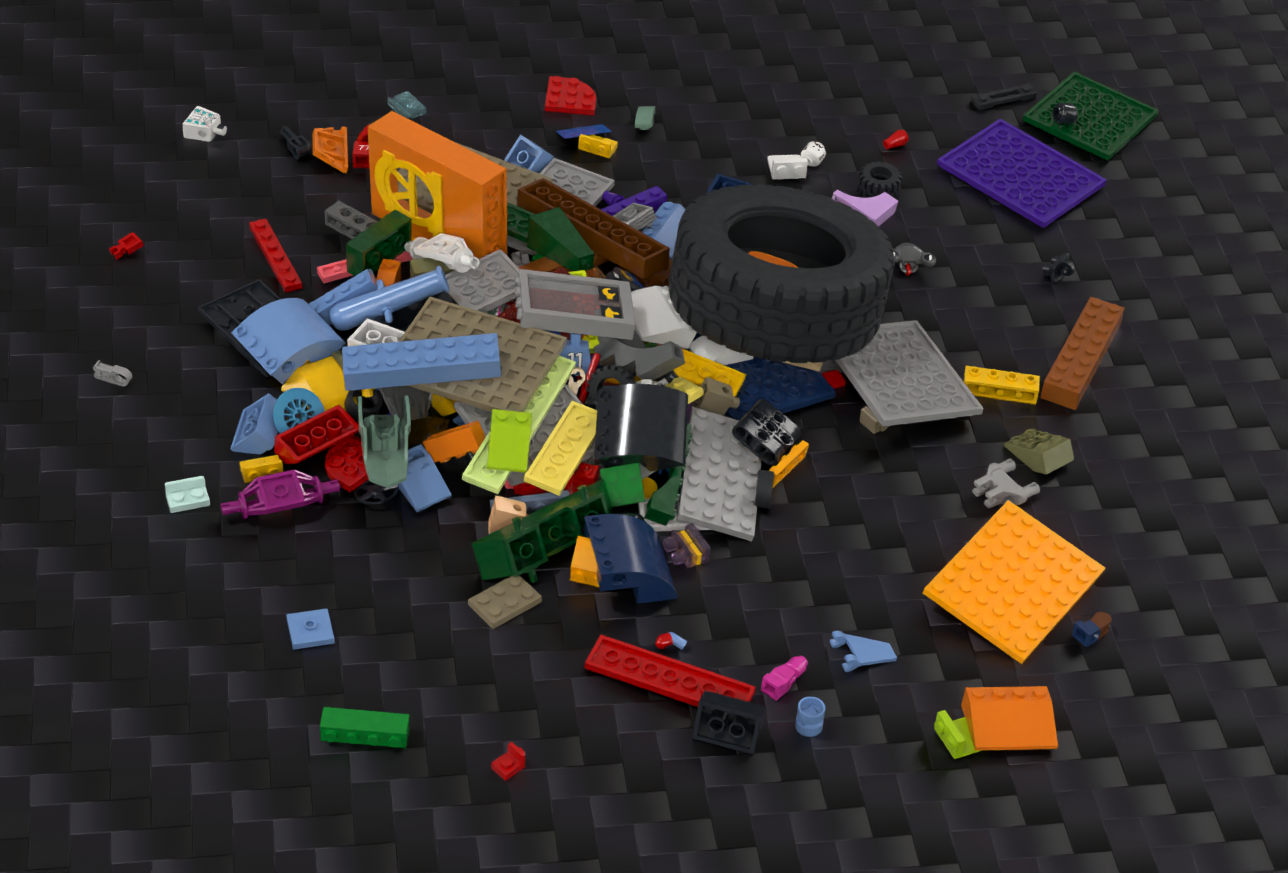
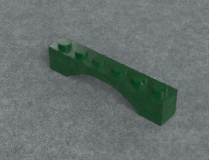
M688 423L686 432L685 459L687 458L690 448H687V445L691 442L693 433H690L692 425ZM686 463L684 466L669 468L668 481L661 489L652 494L647 503L644 519L666 526L670 519L673 520L675 518L677 509L674 507L680 497L678 489L681 488L683 483L681 474L685 471Z

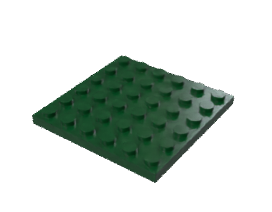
M1074 71L1023 115V121L1109 161L1158 115L1159 110ZM1059 103L1073 104L1078 111V117L1071 125L1057 124L1052 117L1053 108Z

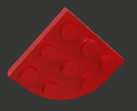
M550 76L545 111L595 115L596 94L590 86L579 81L577 78Z
M352 435L330 448L325 457L326 473L330 480L338 479L337 483H339L340 487L349 492H352L369 480L363 460L360 438Z

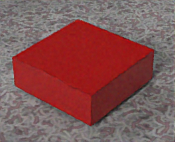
M838 369L821 373L833 389L843 387L846 384Z

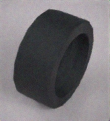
M362 389L349 390L344 401L345 409L349 415L358 419V405L354 402L353 397L362 396ZM373 389L374 396L367 397L373 402L374 407L369 409L362 408L363 420L365 417L378 415L382 406V395L376 389Z
M759 470L755 498V506L770 508L774 480L773 471Z

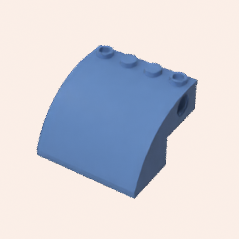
M286 298L271 302L253 312L231 332L262 367L281 384L290 378L294 371L307 360L313 363L330 357L333 351H338L345 344L304 299Z

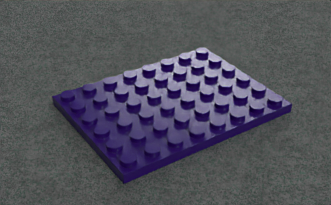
M1002 119L997 120L937 160V165L1042 228H1045L1105 186L1107 179Z

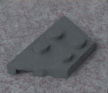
M406 385L379 388L393 420L394 414H397L400 421L403 419L404 396L409 397L411 421L428 417V409L431 405L429 392Z

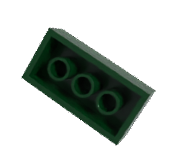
M394 210L346 243L347 272L356 276L366 269H371L374 274L379 270L383 259L393 260L405 251L404 246L406 242L412 241L411 218Z

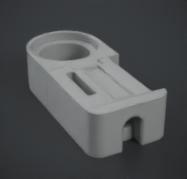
M98 360L93 367L95 371L94 377L119 386H127L132 379V373L121 366H110L100 363V360ZM119 374L123 375L126 379L121 378Z

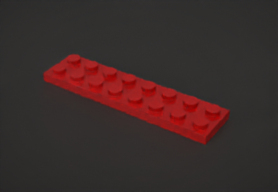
M600 635L584 666L585 669L697 707L704 691L751 702L756 690L755 686L604 635Z

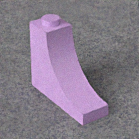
M837 189L832 196L834 201H839L852 207L853 210L864 214L878 226L895 213L898 200L886 192L875 197L860 198L850 196Z

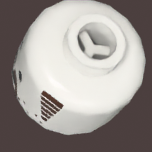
M814 141L809 142L801 152V158H807L808 166L812 167L818 166L826 156L824 146Z

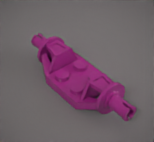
M297 470L255 478L242 492H238L237 501L220 503L221 512H223V516L240 512L243 518L247 519L249 515L274 513L306 506L317 501L322 503L323 494L339 492L340 485L337 483L338 479L321 483L317 476L312 477ZM302 483L313 485L314 489H303ZM255 493V500L249 502L245 500L247 497Z

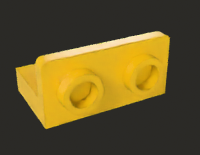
M580 134L578 149L606 158H610L618 146L617 141L594 134Z
M278 455L239 462L244 483L252 482L257 477L283 472V463Z

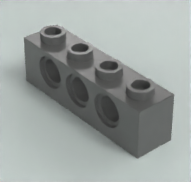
M337 201L325 210V225L351 239H354L361 232L378 222L341 201Z

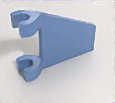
M841 631L832 632L834 638L830 640L832 648H838L847 643L852 654L845 655L844 657L847 662L842 664L845 672H850L863 665L897 660V656L889 643L848 635Z

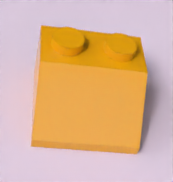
M578 536L571 564L570 580L599 587L596 577L597 563L590 538Z

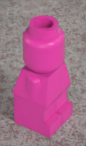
M795 656L787 663L774 668L771 673H767L763 677L761 691L777 701L789 691L796 678L806 671V666L808 665L806 658Z

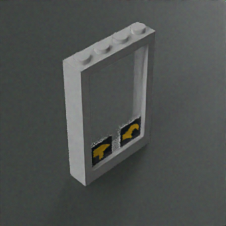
M519 269L518 276L514 278V287H516L517 319L520 320V327H534L540 330L628 340L633 339L636 322L630 282Z

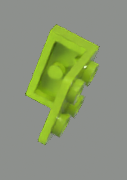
M945 710L937 712L934 730L954 759L982 751L974 749L966 717L952 721Z

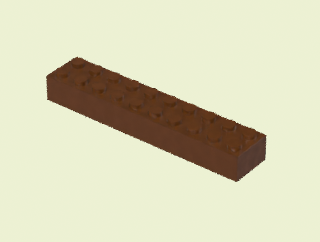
M542 178L518 189V207L534 214L558 207L561 208L591 250L638 277L644 279L668 267L669 247L552 182Z

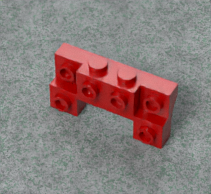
M580 463L576 473H573L563 491L569 490V495L579 491L578 487L581 485H586L587 487L597 482L600 475L599 466ZM527 482L513 486L514 494L519 495L549 493V491Z

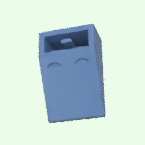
M422 444L409 449L407 478L398 484V488L416 512H419L451 497V493L433 459Z

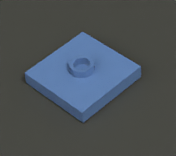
M328 609L286 614L293 650L335 643Z

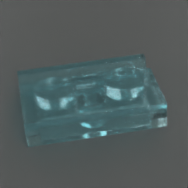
M409 91L398 94L393 99L388 98V105L399 115L407 119L410 117L413 119L426 114V107Z

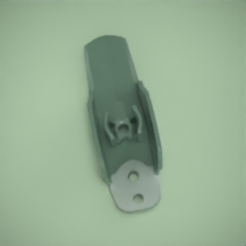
M358 396V429L361 434L362 454L368 479L375 484L387 488L395 486L407 478L408 435L411 431L409 397L404 396V415L400 421L397 414H394V420L392 415H371L363 420L362 396Z

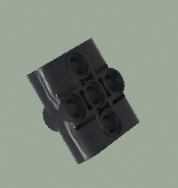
M760 399L733 427L732 434L768 465H774L800 437L801 431L796 424L771 403Z

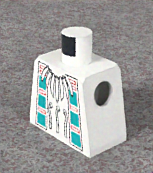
M197 106L183 123L184 138L209 142L212 141L216 134L224 136L227 131V126L221 125L219 114Z

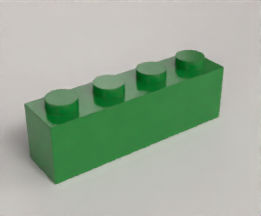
M323 708L320 723V741L389 746L394 748H406L409 714Z

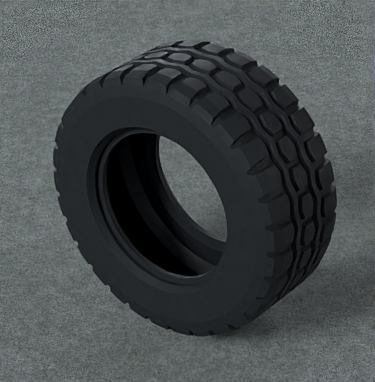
M737 185L736 187H724L696 198L683 213L678 226L669 275V294L674 309L680 314L684 322L692 326V329L702 336H707V339L719 345H725L728 349L778 362L819 363L827 362L828 360L833 361L857 353L860 349L866 347L878 332L894 270V253L887 235L880 230L876 223L869 220L868 217L859 211L853 210L852 207L839 201H834V199L784 186ZM751 251L766 253L791 262L798 268L770 263L748 253Z

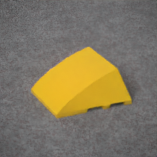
M333 356L298 367L281 387L283 392L292 388H304L313 392L322 402L325 411L337 405H340L346 411L344 401L349 391L345 389L343 369ZM355 396L353 400L358 405L357 397Z

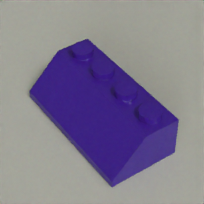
M655 186L601 210L614 216L632 203L652 207L655 214L661 205L667 202V194L658 186Z

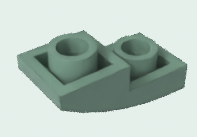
M655 106L638 107L635 128L648 130L653 126L656 113Z

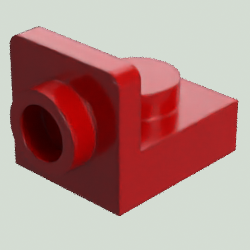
M510 742L507 752L491 763V769L505 781L525 768L526 755L524 750Z

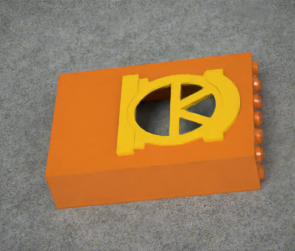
M393 111L368 126L373 215L382 219L387 214L397 210L411 218V235L414 237H424L429 240L443 233L463 238L467 247L472 251L473 256L478 259L499 249L507 255V168ZM397 168L408 170L409 184L400 175ZM416 175L425 183L432 195L434 202L432 214L417 207ZM398 180L408 191L398 192Z

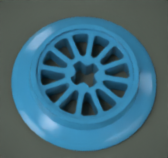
M292 388L282 393L277 399L273 410L274 423L281 434L307 421V419L325 412L322 402L313 392L304 388ZM295 414H301L302 417L295 418ZM284 416L289 417V419L285 421Z

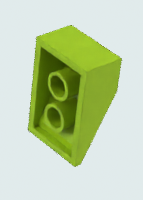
M492 409L487 469L527 472L532 413Z

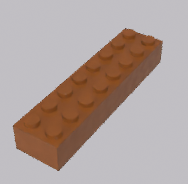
M1089 298L1044 381L1041 393L1042 399L1076 410L1121 325L1124 307L1098 298Z

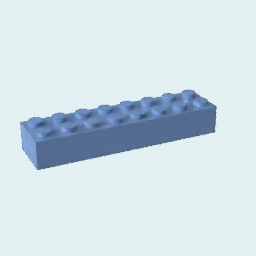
M497 333L342 347L343 375L346 391L501 377Z

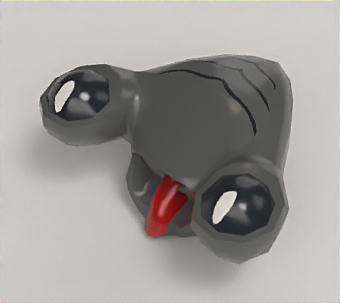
M902 243L893 250L895 263L898 262L900 271L904 272L906 276L916 272L919 264L932 268L936 263L934 255L924 252L912 243Z

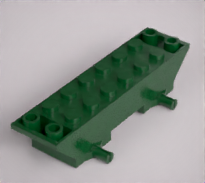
M601 479L587 487L586 485H581L578 487L579 491L524 518L515 517L512 519L513 523L472 542L482 580L506 576L517 577L523 573H528L530 583L538 581L535 570L541 564L547 562L548 557L576 544L578 536L585 537L584 516L613 514L604 480Z

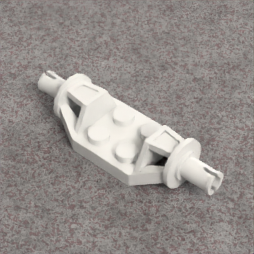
M443 233L429 240L424 237H418L413 242H406L404 246L405 251L410 253L412 259L432 258L444 262L449 269H454L461 273L467 272L470 268L476 269L480 263L479 259L473 256L472 251L467 247L463 238Z

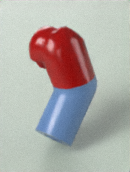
M673 632L659 635L655 645L658 649L675 645L682 650L687 641Z

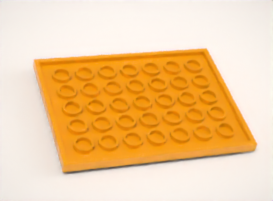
M1008 500L934 577L922 593L1016 661L1023 664L1100 577L1105 567Z

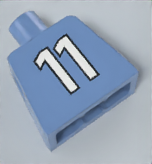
M570 333V340H567V344L560 356L575 361L576 367L583 369L586 376L591 363L589 342L581 340V334ZM577 371L576 374L572 373V375L580 376V372Z

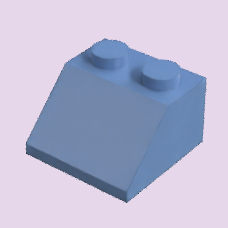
M520 134L504 161L540 173L554 156Z

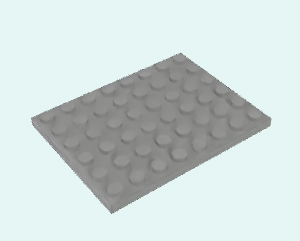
M917 320L880 324L878 332L866 347L860 349L855 354L836 360L882 427L980 415L983 412L981 404Z

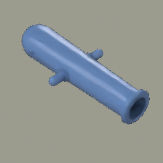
M437 266L436 270L384 287L383 281L378 279L376 281L377 290L333 306L330 310V320L333 326L340 331L350 330L361 325L367 318L374 320L379 316H385L386 322L391 323L393 321L392 312L443 291L448 293L450 291L449 284L441 266Z

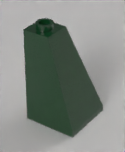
M558 207L529 216L527 247L572 271L593 269V251L561 208Z

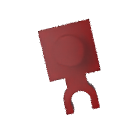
M132 232L118 241L119 245L109 248L111 255L114 254L117 260L124 253L129 255L144 245L142 240Z

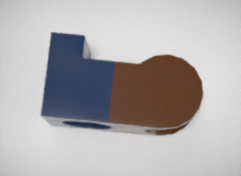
M1097 612L1094 614V618L1085 623L1082 620L1077 621L1074 625L1072 636L1087 648L1108 633L1111 616L1105 612Z

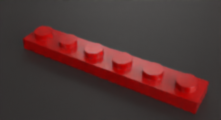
M267 219L249 222V228L284 292L302 289V282Z

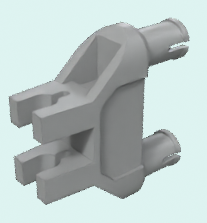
M1009 458L999 464H989L987 475L974 481V485L977 488H974L972 492L977 497L986 494L988 499L984 501V504L991 508L999 504H1005L1008 500L1015 505L1023 504L1028 497L1038 494L1040 488L1036 482L1021 487L1006 474L1016 468L1015 462Z

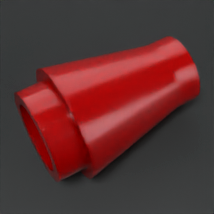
M903 129L897 130L883 141V146L888 150L906 145V142L909 141L908 134Z

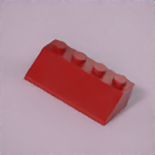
M337 405L275 436L274 452L285 464H297L358 433V424L340 405Z

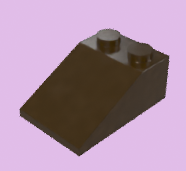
M430 416L411 421V431L408 435V450L420 444L424 447L423 441L428 437L449 430L450 419Z

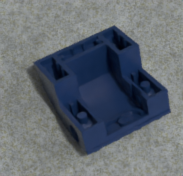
M623 514L584 516V534L586 538H590L597 563L596 577L600 591L633 588L637 604L677 599V593L660 538L649 524L636 517Z

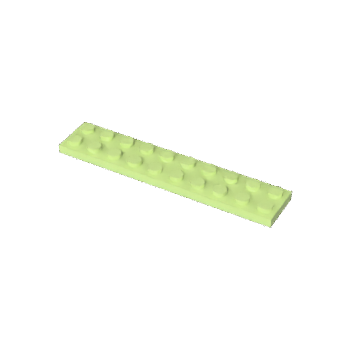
M559 355L524 412L532 413L530 441L572 374L573 369H575V361ZM489 431L462 474V480L499 494L512 471L487 469Z

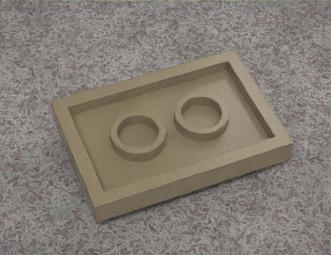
M520 575L517 577L510 576L468 599V605L492 629L542 602V596Z

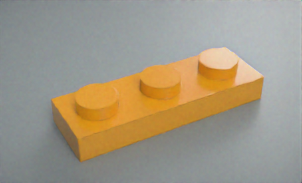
M802 440L798 445H794L787 456H782L779 463L770 468L769 471L774 472L773 488L805 458L809 446L807 442Z

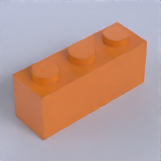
M477 420L433 434L423 441V445L434 462L440 461V463H444L454 456L456 458L463 457L467 454L466 452L476 453L486 436Z

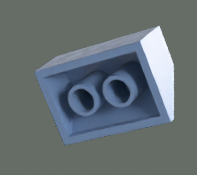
M268 393L243 410L230 448L232 451L260 455L267 450L270 451L275 446V436H277L279 431L275 426L273 410L277 400Z

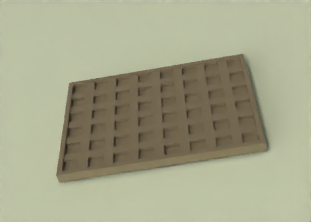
M429 297L399 342L497 333L501 377L406 386L492 412V409L524 412L566 346L567 337L534 327L523 328L520 327V323Z

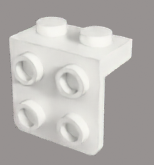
M800 155L768 156L767 161L772 179L806 178L807 158H801Z

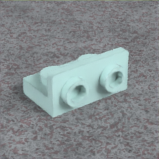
M204 476L165 483V493L170 513L210 506Z

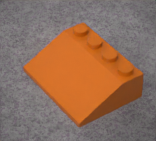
M1047 686L965 688L961 707L966 717L975 750L1058 748L1053 705Z

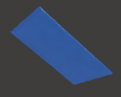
M603 124L556 132L563 138L579 137L580 134L592 135L612 131Z

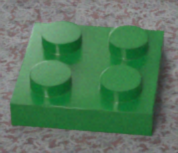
M640 463L600 469L601 478L605 482L612 508L646 502Z

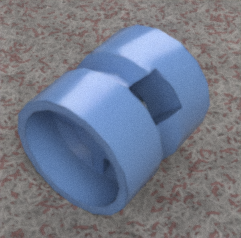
M810 696L800 700L795 728L801 735L813 737L822 731L825 715L824 702L819 698Z

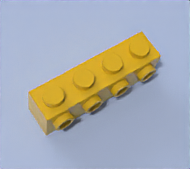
M975 366L965 367L963 382L974 396L1036 404L1040 376Z

